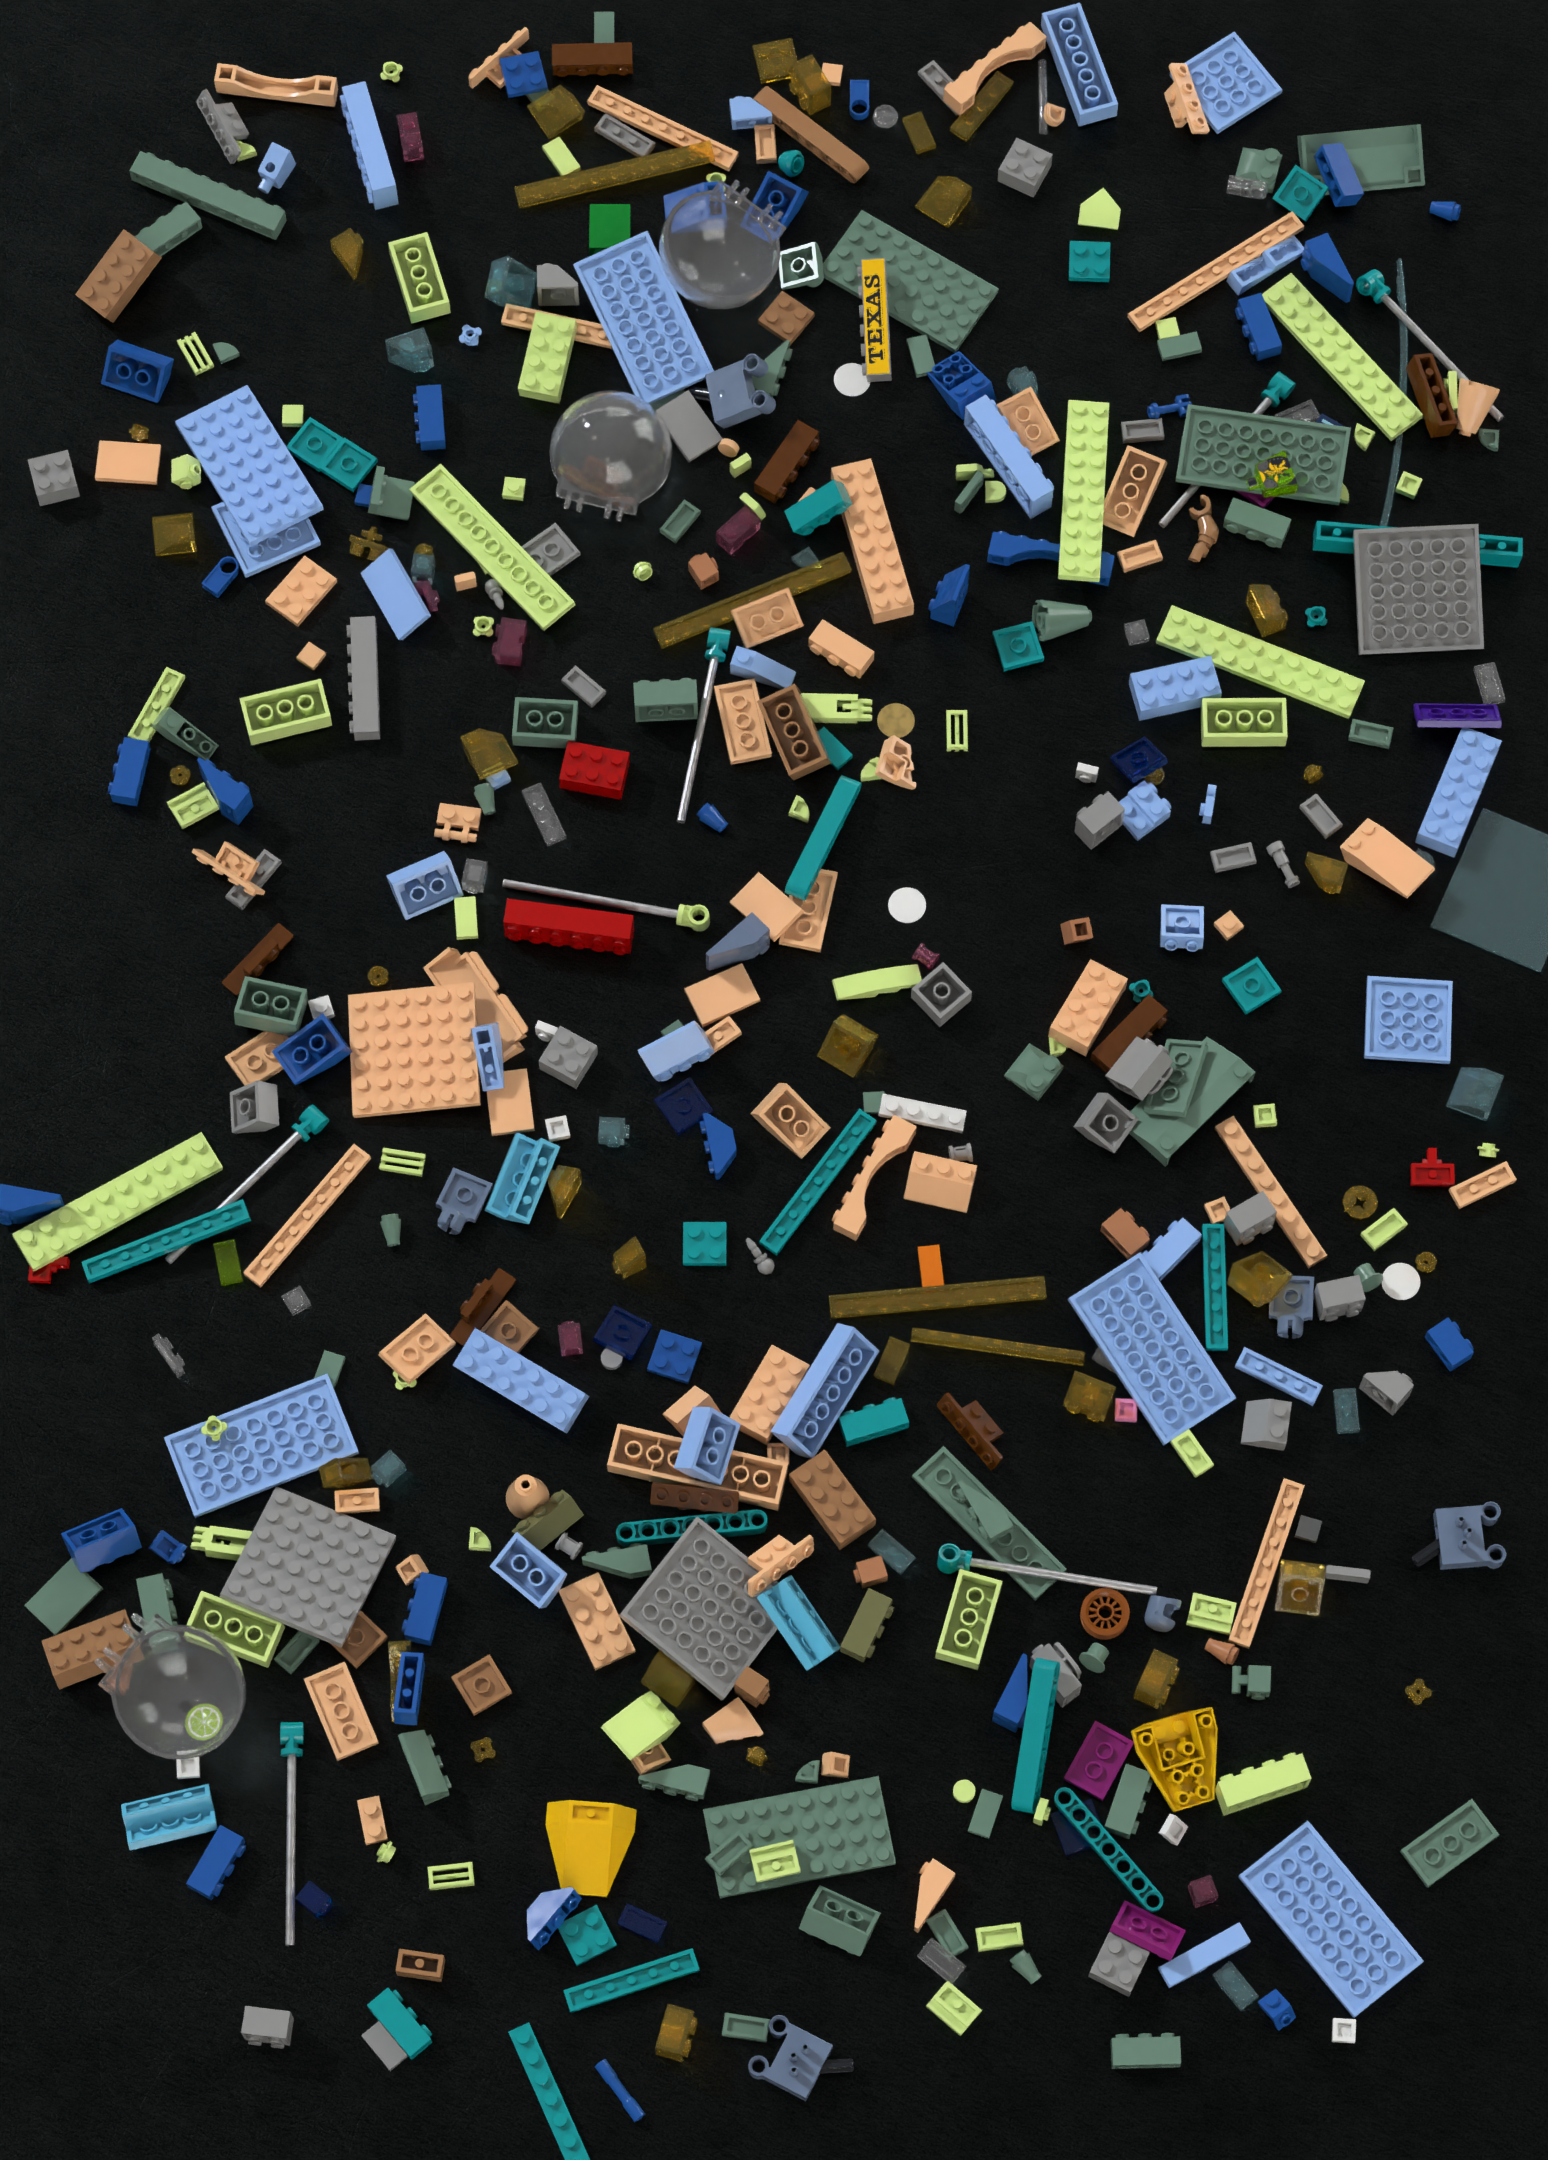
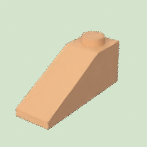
M932 1859L930 1863L925 1862L919 1872L922 1875L920 1877L914 1931L917 1933L955 1878L953 1871L935 1859Z

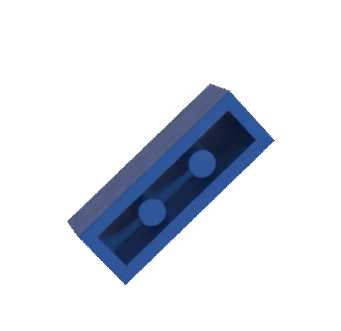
M1343 143L1322 145L1314 155V159L1326 186L1329 187L1328 191L1335 207L1356 205L1364 195V192Z
M1262 293L1238 299L1235 313L1237 319L1242 321L1244 336L1249 338L1251 354H1255L1257 361L1281 354L1282 343Z
M441 384L416 386L417 394H413L414 406H418V412L414 413L415 425H419V431H415L416 443H420L421 451L446 449Z
M124 737L123 744H119L117 752L119 760L113 767L114 781L110 782L108 787V794L111 795L112 802L132 806L138 805L151 751L149 741Z
M421 1572L420 1578L416 1577L413 1590L416 1591L414 1599L410 1598L407 1609L410 1615L408 1620H404L402 1626L405 1640L431 1646L448 1586L447 1578Z
M401 1652L393 1709L395 1724L417 1725L425 1670L423 1653Z
M220 1825L186 1883L188 1888L210 1900L213 1899L214 1895L217 1897L224 1886L221 1883L225 1876L229 1877L234 1870L235 1865L233 1863L236 1857L240 1858L245 1851L244 1838Z

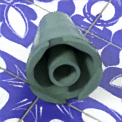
M1036 600L1035 602L1038 604L1033 605L1032 621L1034 628L1038 629L1037 637L1039 641H1047L1087 627L1089 622L1092 621L1091 610H1088L1087 606L1048 600Z

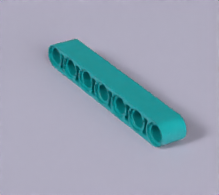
M841 775L787 882L786 894L804 901L806 900L859 794L861 782Z
M762 1510L738 1511L736 1514L716 1513L625 1522L618 1526L616 1536L618 1543L623 1547H629V1545L634 1543H642V1545L674 1543L678 1541L686 1531V1527L697 1516L707 1525L712 1522L718 1523L720 1527L715 1531L723 1538L761 1534L766 1530L767 1515ZM754 1518H761L764 1522L760 1526H755L752 1524V1520ZM739 1520L742 1525L739 1528H733L730 1526V1522ZM672 1526L676 1529V1532L671 1535L664 1532L665 1528ZM645 1529H652L654 1534L646 1537L642 1532ZM623 1531H630L632 1533V1536L628 1539H624L620 1535Z
M1036 1658L1033 1665L1011 1802L1013 1810L1035 1814L1039 1803L1060 1674V1662Z
M1066 1787L1058 1789L1054 1797V1803L1141 1906L1150 1913L1159 1911L1163 1905V1897L1075 1793ZM1061 1793H1067L1070 1796L1071 1801L1068 1804H1061L1059 1802L1058 1796ZM1076 1810L1083 1811L1085 1819L1083 1821H1076L1073 1818V1812ZM1091 1827H1096L1100 1831V1836L1095 1839L1090 1838L1087 1830ZM1110 1844L1114 1847L1115 1852L1113 1855L1107 1856L1103 1853L1102 1847ZM1121 1861L1128 1863L1129 1871L1126 1873L1119 1872L1117 1864ZM1134 1879H1141L1144 1882V1888L1135 1890L1132 1887V1881ZM1149 1896L1158 1898L1159 1905L1152 1908L1148 1906L1146 1900Z

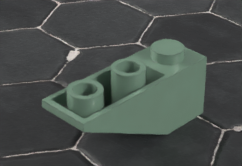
M786 340L764 360L768 364V371L763 377L757 378L752 375L755 392L762 390L772 398L773 395L777 396L780 384H778L779 379H783L786 372L785 362L786 360L790 361L793 349H790L789 340Z
M171 707L163 709L151 725L152 728L166 739L204 761L206 759L209 760L219 746Z
M962 1481L957 1482L958 1490H956V1494L961 1502L965 1501L967 1504V1513L972 1521H977L980 1526L978 1531L983 1539L987 1538L989 1543H992L1013 1531V1524L1002 1506Z
M634 1543L625 1549L613 1547L604 1553L592 1551L582 1557L584 1566L629 1579L652 1574L647 1544Z
M687 1764L640 1775L638 1781L645 1789L655 1790V1788L663 1789L665 1794L676 1796L678 1793L685 1795V1798L688 1800L698 1801V1799L704 1800L710 1770Z

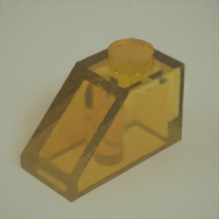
M349 228L331 239L330 243L334 254L351 277L355 279L358 276L362 259L363 240L358 233L355 234Z
M1308 852L1305 864L1319 888H1322L1327 893L1340 894L1349 863Z
M636 1236L631 1238L613 1254L614 1262H612V1266L616 1274L621 1273L623 1279L646 1268V1254Z
M334 1458L319 1467L324 1488H342L373 1479L368 1458Z

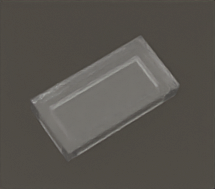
M933 1938L929 1939L917 1955L920 1960L952 1985L967 1967Z

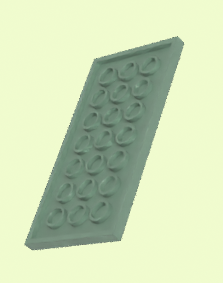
M863 210L860 211L823 263L825 279L859 298L858 286H862V279H858L857 267L861 266V259L885 258L889 316L920 334L927 335V338L953 353H956L997 295L999 289Z
M1188 404L1176 482L1339 506L1351 428ZM1278 456L1288 458L1291 468L1284 470V473H1289L1290 477L1280 474L1281 478L1278 479L1277 483L1280 487L1265 488L1257 465ZM1271 475L1270 477H1267L1268 479L1274 480V477H1272ZM1255 477L1257 485L1249 487L1247 479ZM1294 477L1296 478V481L1298 483L1294 485L1282 486L1291 482Z
M879 1776L703 1809L711 1853L739 1829L754 1846L752 1849L793 1840L801 1871L798 1874L757 1883L750 1852H748L721 1876L715 1872L720 1898L896 1865Z

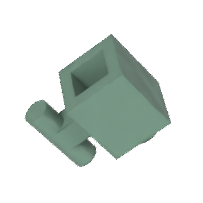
M1249 1665L1247 1675H1241L1240 1666H1232V1693L1240 1694L1241 1686H1246V1696H1252L1254 1700H1264L1265 1697H1269L1271 1666Z

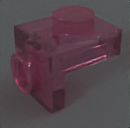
M429 580L415 582L413 585L420 596L424 595L429 612L437 611V602H440L437 590H432Z

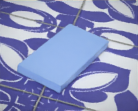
M389 548L361 572L362 577L398 640L405 639L431 616L393 549Z

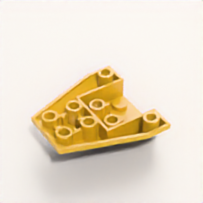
M1212 1707L1182 1712L1142 1724L1131 1731L1137 1755L1173 1812L1209 1802L1215 1798L1218 1728Z
M576 1800L547 1803L546 1829L561 1889L572 1887L579 1895L608 1896L635 1833L636 1809L614 1803Z

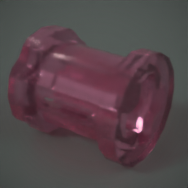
M921 943L913 954L912 959L919 960L927 966V969L931 970L938 961L940 954H935L927 949L924 943Z

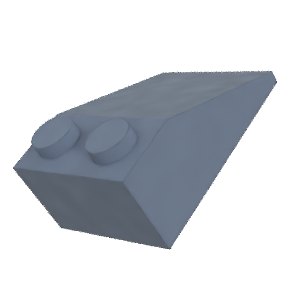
M753 912L750 913L706 953V968L710 971L755 958L758 954H764L770 947V929Z

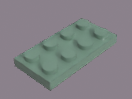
M1167 1039L1164 1047L1169 1051L1168 1056L1174 1061L1171 1064L1173 1072L1158 1092L1152 1095L1148 1094L1144 1111L1146 1114L1186 1117L1209 1046L1207 1042Z
M1471 1799L1408 1844L1400 1852L1428 1888L1497 1838L1499 1834L1473 1799Z

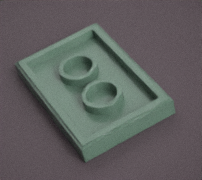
M71 1558L24 1606L54 1635H58L103 1588L87 1572L80 1573Z

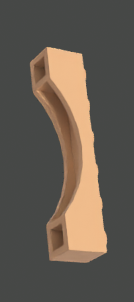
M1031 22L1019 27L1016 33L1011 37L1005 38L999 47L991 49L985 58L977 60L971 69L963 71L957 80L948 83L944 88L943 101L958 115H961L974 105L975 95L985 77L996 68L1009 62L1032 59L1045 49L1047 36Z
M217 63L214 79L216 93L331 107L336 105L338 94L336 77L315 75L302 79H281L256 74L237 65Z
M893 1115L891 1121L887 1119L882 1128L884 1133L881 1139L877 1137L872 1146L874 1151L871 1157L866 1156L862 1164L864 1168L862 1173H857L852 1182L854 1186L852 1191L846 1192L842 1200L844 1204L842 1209H837L833 1215V1230L855 1241L857 1240L866 1224L864 1199L871 1178L886 1161L907 1150L916 1134L917 1126Z

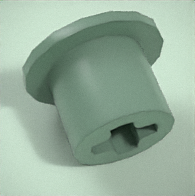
M1369 1263L1360 1265L1354 1271V1275L1360 1276L1364 1292L1375 1289L1383 1280V1275L1376 1273Z
M1092 1643L1087 1652L1080 1654L1079 1660L1087 1669L1096 1673H1102L1105 1669L1104 1661L1108 1657L1109 1651L1099 1643Z

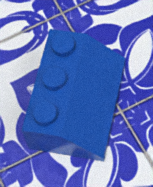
M116 340L108 347L101 384L158 403L169 381L174 359Z
M122 1508L61 1533L70 1556L80 1573L92 1571L99 1565L111 1563L118 1557L132 1554L142 1548L135 1525Z

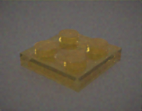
M792 38L753 45V53L761 84L800 76Z

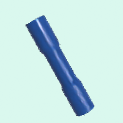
M606 2059L600 2061L595 2066L596 2070L612 2088L632 2120L637 2122L645 2116L644 2111L618 2079L616 2072Z

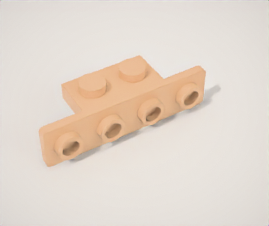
M524 27L521 31L515 32L512 39L507 43H503L494 55L488 56L478 69H473L468 77L469 86L474 88L485 77H488L501 89L505 83L499 59L522 54L517 49L529 39V30Z
M1171 63L1169 69L1174 83L1166 90L1164 95L1175 127L1182 128L1188 122L1192 134H1208L1210 130L1187 64Z
M229 842L223 843L216 858L204 850L193 848L192 853L197 856L196 859L199 862L212 865L213 871L220 875H227L229 877L228 881L238 886L242 885L245 887L244 891L252 896L256 894L264 895L265 891L251 882L260 864L257 860Z
M778 1535L749 1556L748 1564L759 1572L748 1580V1595L753 1597L757 1593L762 1592L788 1570L793 1569L800 1561L809 1557L814 1551L813 1537L808 1535L802 1541L793 1545Z

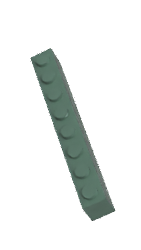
M140 151L129 170L132 181L180 201L187 202L192 206L274 240L277 239L287 221L285 211L280 206H272L260 198L248 196L241 190L236 191L224 183L214 182L205 175L200 176L188 168L175 166L173 162L169 160L163 161L152 153Z

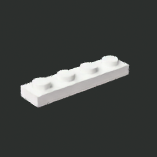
M882 1094L878 1116L892 1119L893 1115L909 1123L962 1133L966 1110Z

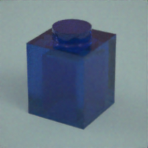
M310 1880L295 1897L296 1901L316 1918L321 1914L324 1916L332 1906L330 1904L332 1902L331 1897Z

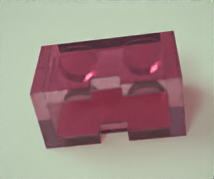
M417 113L396 115L404 162L424 159Z
M745 505L716 531V542L732 555L743 545L746 539L751 538L760 529V518Z
M502 617L501 624H497L495 636L498 637V641L493 643L492 655L495 656L496 663L521 666L522 644H525L527 633L526 620Z

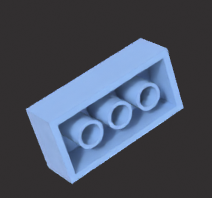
M1211 656L1130 674L1129 686L1139 721L1201 707L1202 698H1221L1222 695Z

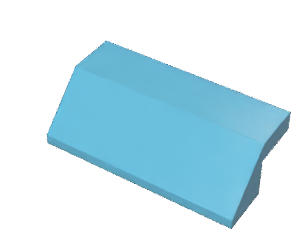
M517 1132L484 1211L504 1220L529 1224L560 1146L543 1138L535 1141Z
M792 1575L757 1597L806 1671L840 1649L839 1644Z
M209 1784L121 1804L129 1850L217 1830L216 1815Z

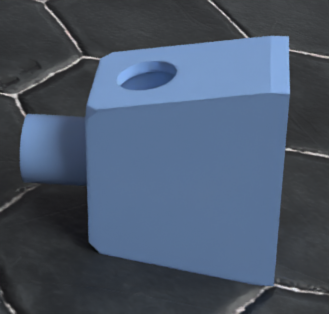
M274 142L271 143L258 169L262 179L257 187L260 191L268 194L272 186L278 189L282 187L296 165L290 150Z

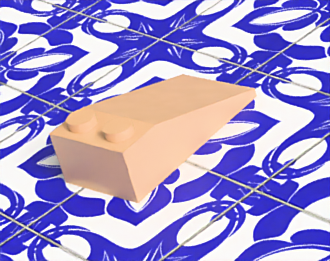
M1129 445L1127 446L1104 500L1103 525L1129 536H1135L1167 466L1166 460Z
M1368 818L1340 846L1345 862L1405 898H1408L1435 870L1431 864L1384 827Z

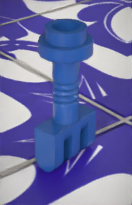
M1189 395L1176 396L1175 403L1171 405L1158 406L1157 403H1152L1151 406L1147 407L1148 417L1158 419L1160 414L1178 411L1180 418L1186 417L1188 404L1192 405L1188 401L1190 400Z

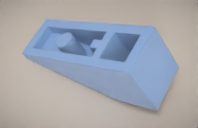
M736 646L730 663V674L746 679L755 678L756 682L779 689L791 686L796 672L756 651Z
M498 1022L471 1028L483 1091L504 1088L502 1041Z

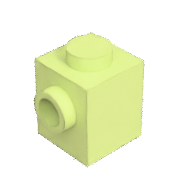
M188 454L172 459V483L180 486L182 489H190L192 486L200 484L201 464L199 460Z

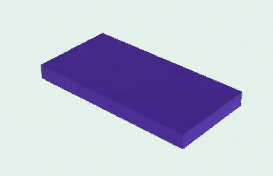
M1415 703L1413 708L1417 727L1501 728L1502 725L1496 704Z

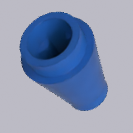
M1432 201L1430 206V213L1451 222L1458 220L1461 211V205L1456 202Z
M708 802L697 813L701 822L717 830L719 833L728 825L713 804L710 805Z

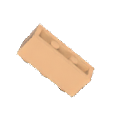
M823 619L809 637L808 647H810L813 653L821 654L831 664L844 668V671L850 676L861 678L874 660L873 650Z

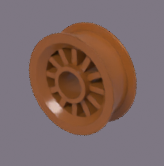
M1101 1588L1092 1591L1084 1599L1080 1619L1087 1633L1095 1638L1107 1640L1117 1637L1125 1630L1129 1620L1130 1609L1127 1600L1118 1591ZM1108 1610L1111 1616L1109 1618H1102L1099 1615V1611Z

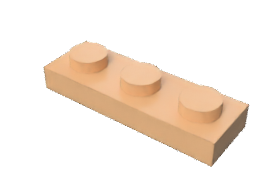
M1507 1161L1451 1187L1449 1192L1457 1207L1461 1209L1515 1183L1517 1179Z

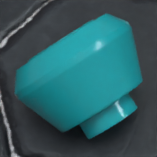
M798 150L785 151L778 159L779 168L787 176L795 177L802 171L804 166L802 153Z

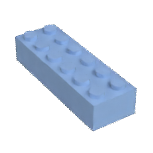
M1077 3L1042 13L1041 27L1047 36L1048 46L1078 126L1117 116L1118 102L1081 4Z
M366 82L342 87L343 95H340L343 116L346 117L349 135L351 134L354 152L356 151L358 167L362 172L363 184L367 189L366 193L369 204L373 203L375 210L397 205L396 183Z
M984 395L965 406L964 425L1027 515L1032 519L1052 507L1054 486L1050 479L1044 477L1041 466L1038 463H1034L1031 459L1032 456L1029 449L1022 446L1018 434L1015 431L1012 432L1007 418L1004 415L1001 416L997 411L998 407L995 401L990 400L987 395Z
M1461 728L1415 843L1455 857L1499 751L1501 740L1470 728Z
M837 1323L771 1432L796 1455L810 1459L813 1458L879 1353V1350L856 1328Z
M476 1328L453 1364L454 1367L565 1433H568L589 1398L584 1392Z

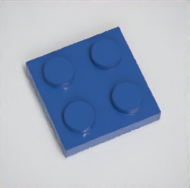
M538 51L499 59L508 98L547 91L548 86Z
M661 1329L647 1371L689 1384L702 1342Z

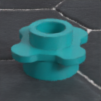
M1315 606L1306 609L1305 614L1308 617L1307 625L1309 627H1314L1315 625L1325 626L1327 624L1325 608Z
M1147 980L1130 984L1129 990L1133 993L1134 1002L1140 1003L1148 994L1153 997V992L1150 991Z

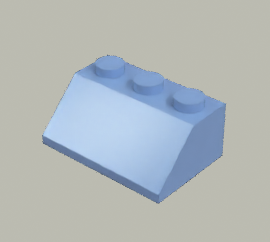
M445 851L386 875L405 920L454 900V898L464 896L451 860Z
M695 1021L638 1050L650 1073L658 1082L669 1080L672 1078V1074L678 1071H686L691 1068V1064L697 1061H705L710 1058L711 1054L715 1053L705 1031Z
M693 1407L674 1468L690 1477L722 1485L741 1424L712 1407Z
M518 1532L514 1534L490 1565V1568L538 1608H546L560 1591L567 1576L564 1570Z

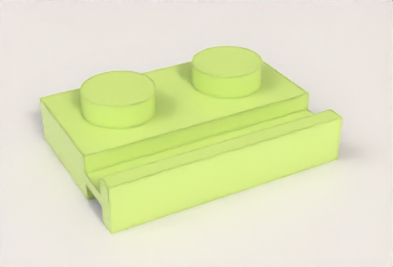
M204 782L167 802L182 829L219 810L217 803Z
M1193 1593L1186 1625L1230 1635L1237 1603Z
M793 1840L749 1850L757 1883L801 1873Z
M949 1981L941 1987L926 2005L931 2012L959 2036L963 2034L982 2012L977 2005Z

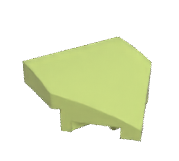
M1102 188L1081 203L1078 225L1118 230L1121 209L1107 191Z

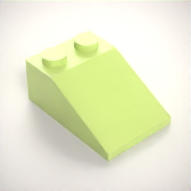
M649 1691L603 1724L601 1728L629 1760H632L667 1740L679 1726L680 1722L660 1701V1698L652 1691Z

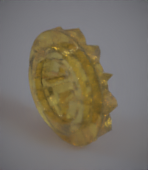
M1354 1186L1344 1195V1209L1351 1217L1358 1218L1359 1220L1369 1218L1377 1208V1197L1368 1187ZM1356 1197L1360 1201L1366 1200L1363 1204L1364 1209L1361 1206H1354L1357 1201Z

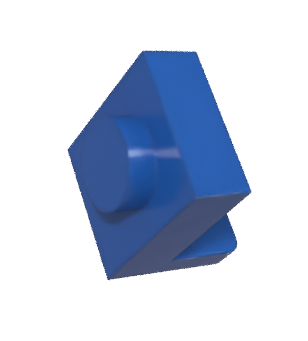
M164 1530L159 1532L149 1546L150 1550L169 1564L179 1563L185 1556L186 1552L184 1550L187 1548L185 1544L179 1543Z
M1274 1989L1258 2001L1260 2008L1272 2019L1278 2030L1288 2026L1296 2018L1292 2006L1277 1989Z

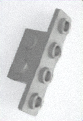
M205 89L201 92L196 103L220 144L224 155L230 164H234L241 154V149L236 140L247 139L249 132L232 102L215 104L210 93Z

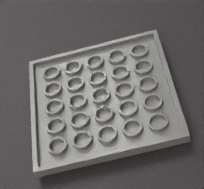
M1478 524L1353 530L1359 655L1484 649Z
M276 1486L223 1587L220 1598L342 1648L396 1541V1535L343 1513H336L333 1509Z
M697 1516L623 1609L619 1617L720 1700H723L733 1688L734 1683L746 1666H750L778 1629L757 1599L760 1594L771 1589L778 1582H772L762 1592L757 1593L753 1597L748 1595V1580L759 1571L748 1564V1557Z

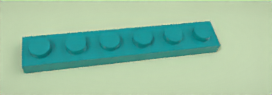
M1202 1224L1206 1351H1227L1224 1224Z
M693 1948L563 1991L570 2013L700 1970Z

